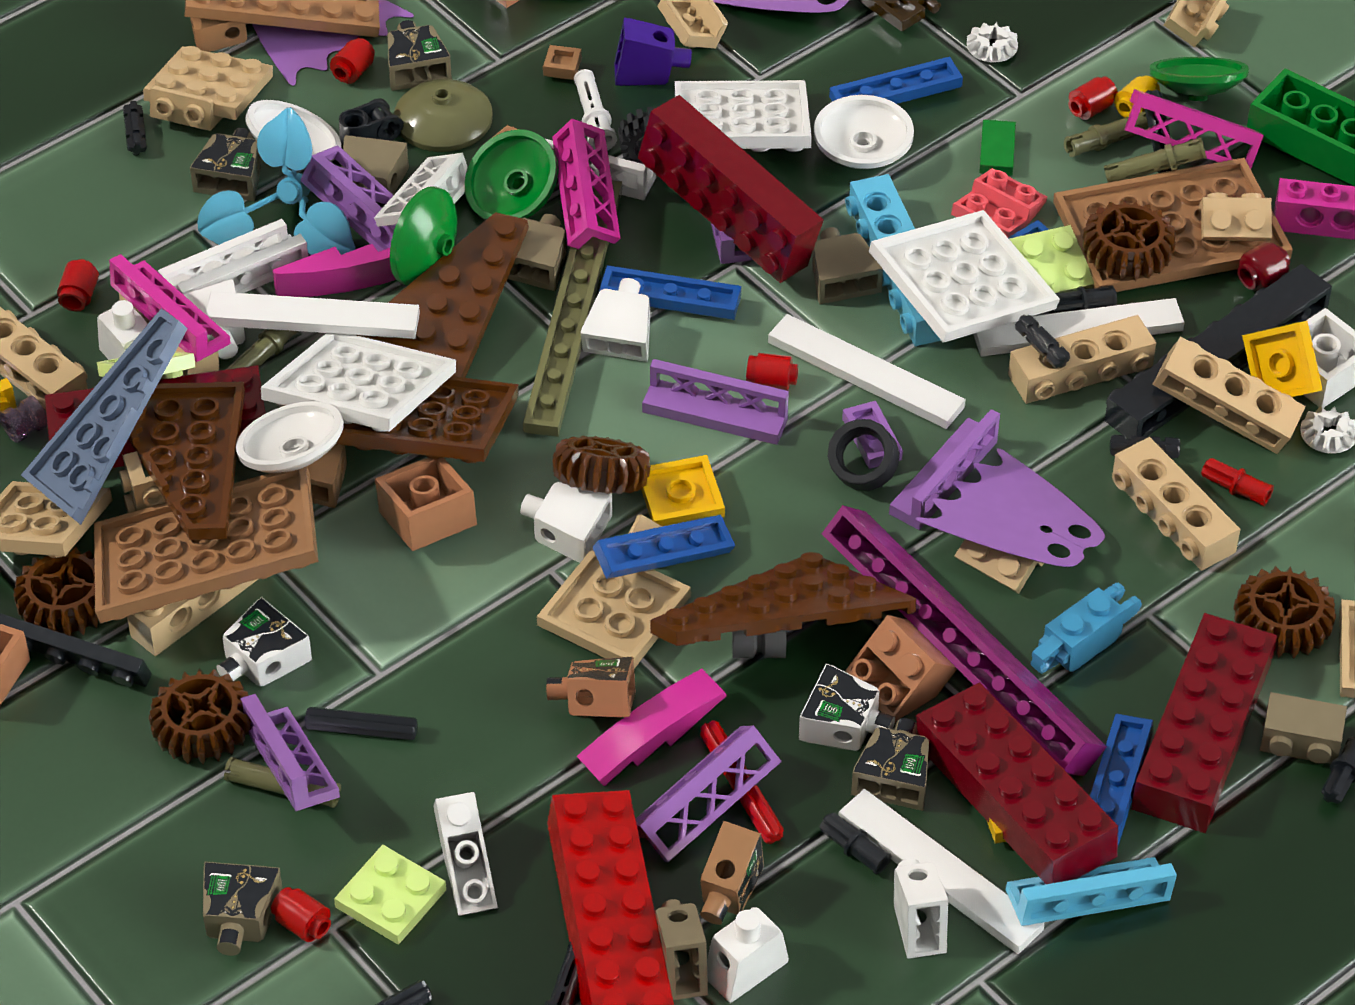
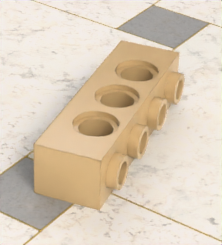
M0 307V375L7 378L9 382L45 410V395L88 389L86 383L87 373L78 362H71L62 354L57 346L54 344L49 345L40 338L35 329L32 327L27 328L17 320L10 310H4Z
M1134 315L1055 338L1060 344L1059 348L1063 346L1070 354V360L1063 368H1054L1046 360V356L1043 357L1032 345L1013 350L1010 353L1008 376L1025 404L1151 368L1154 362L1156 342L1139 315Z
M1181 336L1169 351L1152 384L1275 454H1278L1291 439L1306 407L1295 401L1290 395L1275 390L1266 385L1261 379L1250 376L1234 367L1229 361L1216 357L1202 349L1197 343L1188 341Z
M1150 437L1115 454L1112 473L1115 485L1120 490H1124L1134 500L1138 509L1142 513H1146L1157 524L1160 532L1164 536L1169 537L1180 548L1186 559L1191 560L1202 571L1236 553L1240 528Z
M258 579L238 584L230 589H221L203 594L195 599H185L164 605L156 610H147L129 615L127 619L130 635L156 657Z

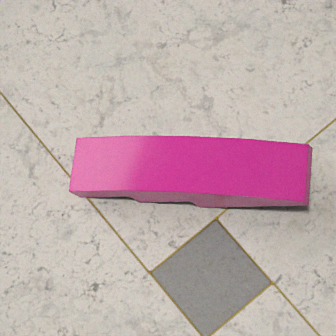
M373 244L342 255L336 247H332L273 269L275 294L277 296H321L350 292L396 280L390 265V248L378 252Z
M701 668L637 707L630 713L629 717H624L578 754L577 757L598 781L605 786L632 761L638 767L665 741L672 746L723 700L727 694Z

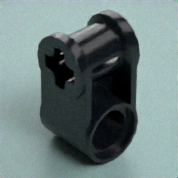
M381 98L374 99L359 107L345 110L339 116L341 148L343 149L345 135L391 141L401 134L404 127L403 120L398 115L392 114L389 104Z

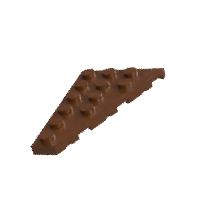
M495 212L454 246L448 256L441 257L388 302L419 305L420 314L415 339L356 336L455 359L456 373L452 376L466 378L529 229L528 220Z
M244 382L157 384L128 438L189 540L227 539L237 462L236 442L240 436L245 397Z
M807 552L790 562L777 564L771 570L751 575L747 580L735 585L725 586L716 593L696 598L694 602L680 608L668 610L665 614L650 620V633L676 646L688 645L700 641L721 640V633L744 630L746 636L776 633L781 630L802 629V622L825 619L826 625L856 622L861 619L882 618V611L895 609L905 611L908 615L916 612V598L876 581L874 577L864 576L850 570L844 564H837L827 560L819 553Z

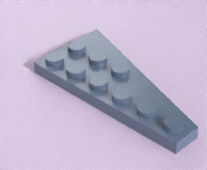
M162 308L21 474L22 477L80 525L84 521L188 329Z

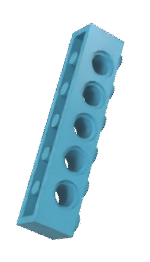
M889 174L850 182V196L845 199L846 209L850 217L854 216L857 233L861 234L869 247L871 241L915 229ZM883 270L882 286H887L891 307L893 310H898L900 314V324L903 333L909 334L914 346L941 341Z

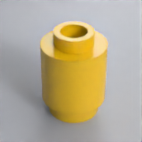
M1147 75L1136 77L1115 95L1114 104L1121 116L1126 118L1130 115L1133 107L1130 98L1134 89L1143 92L1148 90L1160 91V86L1154 78ZM1141 107L1140 113L1144 112L1145 108Z

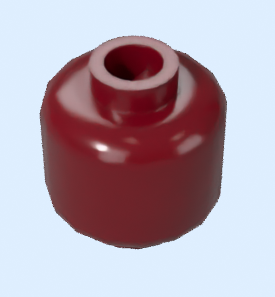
M1270 242L1261 243L1241 256L1238 276L1243 285L1250 290L1258 291L1261 288H1267L1283 274L1290 271V257L1282 247H1278Z

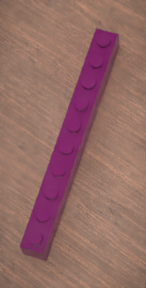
M842 505L821 534L862 575L874 577L876 581L916 598V612L907 615L905 611L898 610L973 685L980 682L1067 773L1085 776L1107 746L866 511Z

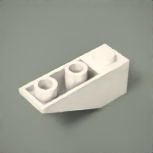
M470 792L435 799L433 807L458 916L498 908L475 793Z

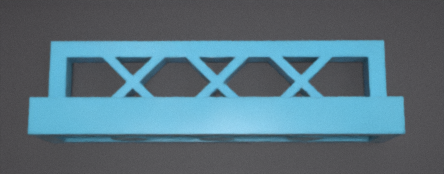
M1151 857L1100 866L1075 880L1045 884L1040 877L1010 881L1007 882L1006 892L1021 926L1170 901L1177 874L1171 863L1159 865L1156 858Z

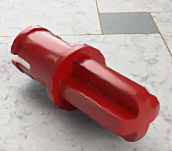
M1214 458L1207 460L1202 468L1201 475L1204 478L1230 489L1229 494L1231 495L1237 493L1263 507L1272 495L1273 485L1246 474V469L1244 468L1237 470Z

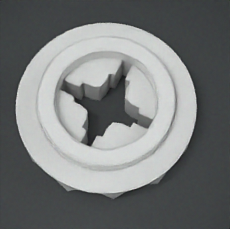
M997 22L994 26L983 23L981 28L973 27L971 34L967 35V49L979 60L1002 62L1010 59L1017 52V33L1010 32L1009 26L999 27ZM990 39H996L993 46H990Z
M1319 406L1316 412L1308 411L1301 423L1300 431L1302 438L1310 447L1317 451L1331 454L1347 451L1355 444V420L1349 418L1348 412L1338 413L1335 406L1330 411H1326L1321 406ZM1332 425L1337 426L1336 430L1329 429L1328 431L1325 430L1323 432L1324 426L1328 428Z

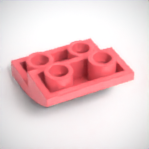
M991 168L974 180L970 193L953 203L951 215L960 217L984 210L1008 238L1025 228L1046 203L1047 196L1036 191L1030 185L1016 181L1005 172Z

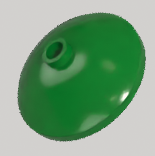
M1215 57L1169 58L1156 61L1150 65V75L1155 81L1173 92L1188 95V99L1191 101H1206L1209 95L1226 92L1241 83L1249 74V67L1245 63Z
M510 130L494 136L480 147L467 168L465 194L469 205L484 220H487L495 212L518 218L531 217L545 205L555 189L559 173L556 153L541 135L529 130Z
M435 186L420 190L407 203L397 221L390 247V265L395 279L403 285L408 286L441 257L448 256L455 246L458 222L457 211L451 195L446 190Z

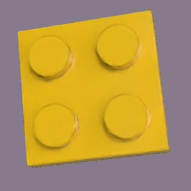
M1308 321L1242 335L1251 376L1261 379L1266 385L1291 397L1322 391Z
M707 455L650 465V475L647 478V484L641 491L652 521L663 527L721 515L722 518L725 517V506Z

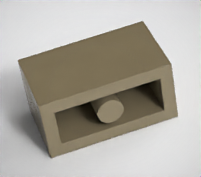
M1270 692L1260 751L1273 753L1277 756H1290L1311 760L1315 763L1331 764L1339 756L1347 706Z

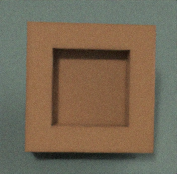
M550 45L543 65V76L574 80L582 59L581 49Z

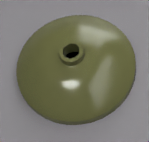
M454 79L430 80L413 87L399 99L394 110V115H398L404 123L400 136L415 147L434 152L455 151L471 146L485 136L490 129L493 119L492 106L488 97L478 88Z

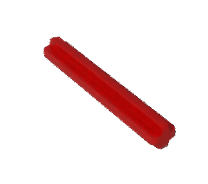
M715 720L704 723L701 726L700 736L710 752L728 738L720 723ZM735 761L729 768H736L737 761ZM723 772L734 790L736 773ZM744 774V775H743V782H744L750 775ZM757 784L754 785L739 800L758 832L761 833L764 842L772 844L775 841H780L783 838L784 828Z

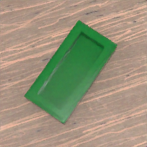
M983 119L979 173L984 174L993 168L1005 172L1008 176L1013 175L1016 122Z

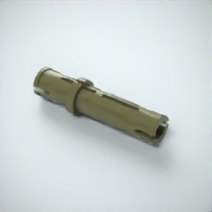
M1144 111L1139 113L1135 126L1146 130L1149 127ZM1126 117L1102 126L1095 124L1090 126L1085 132L1067 136L1064 139V147L1067 154L1070 153V157H1075L1092 150H1104L1107 145L1137 136V134L1124 130L1129 118Z
M1199 137L1174 146L1170 143L1165 145V148L1155 152L1104 165V170L1109 183L1142 177L1169 168L1173 171L1178 169L1180 165L1205 159L1207 156L1202 138Z
M264 329L258 335V340L227 369L256 365L260 367L273 354L278 355L284 349V344L299 331L274 329L267 331V329Z
M235 757L228 759L225 770L231 772L224 773L225 781L285 795L269 767L239 760ZM336 783L337 786L339 787V792H340V791H341V785H340L339 783ZM309 784L307 787L308 792H311L314 790L324 788L325 786ZM339 798L320 804L335 808Z

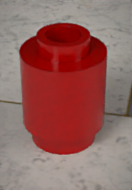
M357 38L350 40L330 61V69L334 77L347 84L356 82L372 65L375 50L365 39Z
M1105 76L1101 78L1095 77L1071 91L1068 105L1072 114L1082 120H1088L1112 106L1115 95L1118 93L1114 82Z
M78 259L66 264L57 290L58 302L63 308L77 312L83 310L90 303L99 278V272L91 262Z
M758 353V356L749 355L746 381L789 391L790 384L796 385L798 364H793L792 356Z
M286 887L282 889L272 902L271 913L275 915L276 921L305 942H312L315 939L322 938L330 928V909L299 888Z

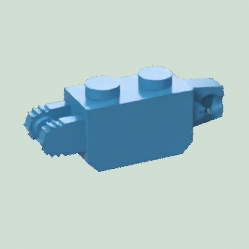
M1119 582L1104 591L1098 587L1045 625L1044 636L1039 640V646L1032 651L1031 666L1043 674L1060 663L1068 671L1074 672L1118 639L1122 633L1123 624L1140 611L1141 600L1136 596H1132L1122 604L1117 603L1126 591Z

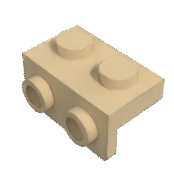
M660 0L657 6L665 17L666 22L678 36L680 42L689 48L703 47L716 49L728 25V21L713 0Z
M1177 0L1164 26L1195 47L1203 38L1208 41L1219 26L1215 21H1219L1230 5L1226 3L1227 0Z
M153 86L150 89V117L209 131L223 118L213 115V100L211 98L159 86Z
M1217 192L1203 197L1199 203L1202 240L1270 241L1272 238L1271 198H1262V195L1259 193L1242 194L1241 198L1228 197L1226 193Z
M137 451L123 455L125 470L119 471L124 493H130L123 495L127 513L166 503L151 476L145 477Z
M964 539L955 554L959 561L1017 594L1020 593L1035 566L1042 567L1044 564Z

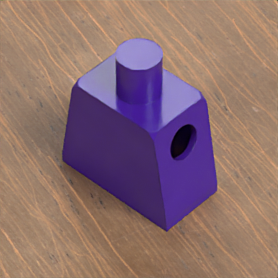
M624 17L614 62L615 85H664L668 83L671 67L690 68L692 50L675 47L674 31L671 28Z

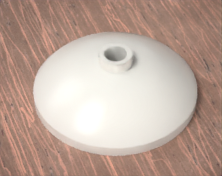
M853 95L837 99L820 111L814 124V138L819 149L833 161L857 169L879 168L897 161L910 149L914 136L912 120L903 108L890 100L872 95Z
M261 100L251 104L247 111L246 123L256 140L261 129L286 108L291 107L300 116L307 128L312 143V155L337 145L341 148V140L335 130L323 119L299 106L277 100Z
M307 401L289 404L262 415L248 425L237 439L236 452L240 461L245 466L257 471L268 473L295 471L314 463L336 444L343 431V419L340 411L328 403Z

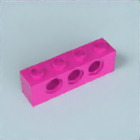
M1280 178L1274 215L1283 232L1355 240V186Z

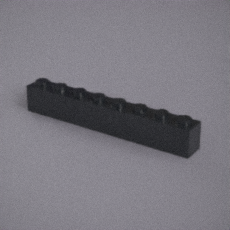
M1300 264L1292 271L1283 274L1267 288L1258 290L1254 297L1244 304L1236 305L1221 320L1213 321L1205 331L1187 340L1197 343L1207 352L1218 358L1225 359L1234 367L1243 370L1249 365L1242 335L1308 320L1323 309H1328L1332 286L1303 264ZM1168 354L1161 357L1158 363L1147 371L1139 372L1131 382L1122 388L1113 390L1106 400L1105 422L1120 434L1126 435L1127 439H1131V435L1149 436L1190 407V405L1152 385Z

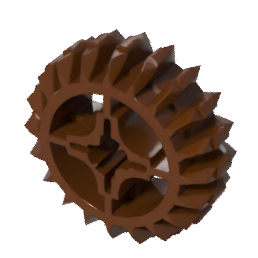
M1123 199L1119 205L1109 202L1106 208L1098 207L1095 214H1090L1087 220L1086 227L1083 230L1084 253L1087 254L1088 262L1095 263L1097 271L1106 270L1108 277L1116 274L1120 275L1121 280L1128 276L1136 281L1142 275L1149 279L1153 272L1160 274L1162 268L1169 265L1176 246L1175 227L1171 226L1169 217L1162 216L1161 210L1152 211L1150 203L1140 206L1137 200L1133 204H1127Z
M584 435L561 440L556 445V452L553 454L552 462L554 476L563 484L580 488L582 491L589 490L594 493L602 492L606 494L632 493L643 489L647 484L651 468L649 453L640 446H634L632 442H623L621 439L615 440L609 437H587Z
M75 547L66 556L51 558L47 555L43 559L33 557L32 566H23L22 575L16 577V588L14 589V600L21 619L69 636L75 631H79L84 635L88 626L97 629L99 621L95 613V558L90 550L81 554L77 547Z
M1275 565L1271 573L1261 569L1257 577L1249 575L1246 583L1242 584L1238 590L1233 608L1235 610L1234 620L1236 623L1277 635L1274 651L1278 659L1283 653H1289L1294 659L1299 651L1308 656L1313 648L1320 649L1321 645L1324 644V640H1328V637L1331 635L1336 619L1334 598L1329 596L1328 587L1320 586L1318 577L1308 579L1305 570L1300 574L1293 573L1291 566L1286 572L1280 571Z
M199 668L196 675L189 676L184 671L181 680L170 677L169 687H159L158 697L152 698V710H150L149 721L153 738H155V741H158L163 752L169 751L173 759L183 755L187 764L194 758H199V761L204 765L208 757H214L219 762L223 752L233 755L234 745L244 746L245 735H248L249 730L252 728L251 719L243 713L241 698L249 695L247 691H244L240 681L233 682L229 673L219 677L215 669L207 675ZM223 706L230 711L228 716L221 713ZM175 716L182 720L179 726L173 722Z

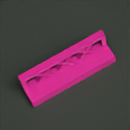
M1137 89L1133 90L1130 98L1133 107L1124 130L1166 145L1171 143L1172 146L1185 143L1191 139H1197V136L1207 131L1215 132L1220 145L1208 151L1205 150L1207 159L1216 162L1233 160L1227 147L1241 141L1250 144L1245 160L1250 169L1252 168L1264 136L1260 132ZM1141 107L1153 111L1158 124L1146 130L1135 126ZM1160 114L1171 118L1163 121ZM1180 120L1185 123L1189 134L1175 140L1170 138L1165 126ZM1191 125L1200 127L1201 129L1193 131ZM1161 129L1164 136L1154 133V131ZM1222 135L1232 139L1224 142ZM1223 150L1226 157L1216 153Z
M571 119L552 137L559 166L558 180L567 244L570 247L579 249L592 237L615 244L621 237L605 131ZM585 136L594 139L595 150L587 142ZM588 160L599 170V177L589 166ZM592 187L602 196L603 204L593 194ZM596 214L607 225V229L598 226Z
M121 254L109 260L111 286L127 301L131 302L146 318L151 321L162 308L188 328L179 347L184 352L194 353L196 362L231 344L230 336L145 260L133 265ZM207 335H212L215 339L208 342Z

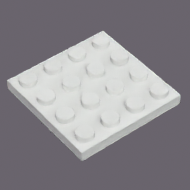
M805 80L675 81V97L678 95L682 96L742 149L764 152L769 149L784 148L787 151L796 152L803 148H811V128Z
M984 210L871 241L869 253L943 343L1018 321L1022 315L1034 316L1057 308L1060 300Z
M326 333L261 386V400L276 403L279 407L307 401L324 402L333 405L340 411L343 423H356L371 427L375 431L390 432L456 373V360L361 336Z

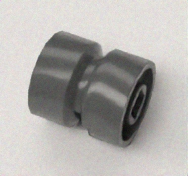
M744 630L733 631L732 657L754 658L757 653H762L764 658H786V630L754 636H746Z

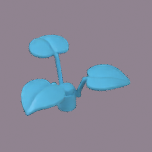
M291 107L286 108L261 129L257 139L258 153L262 160L271 167L282 166V172L287 175L286 178L278 183L277 192L245 207L244 200L238 192L230 190L221 191L206 201L198 216V231L200 234L220 245L253 231L254 223L248 213L277 199L286 204L299 202V215L303 221L295 227L294 236L302 235L307 242V250L310 255L332 247H336L341 255L355 250L349 222L344 212L337 205L331 202H317L310 206L306 213V203L308 202L306 196L309 194L310 189L300 181L303 174L297 173L295 170H302L309 164L312 157V143L304 122Z

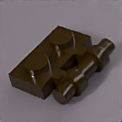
M859 0L901 32L925 18L926 9L935 14L941 8V3L937 0Z

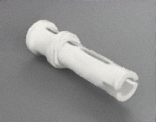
M587 69L580 70L575 74L574 81L577 85L584 110L582 122L605 131L607 150H609L617 142L616 132L610 126L612 123L611 115L603 108L594 73ZM595 118H598L599 124H596ZM587 137V142L595 150L594 139Z

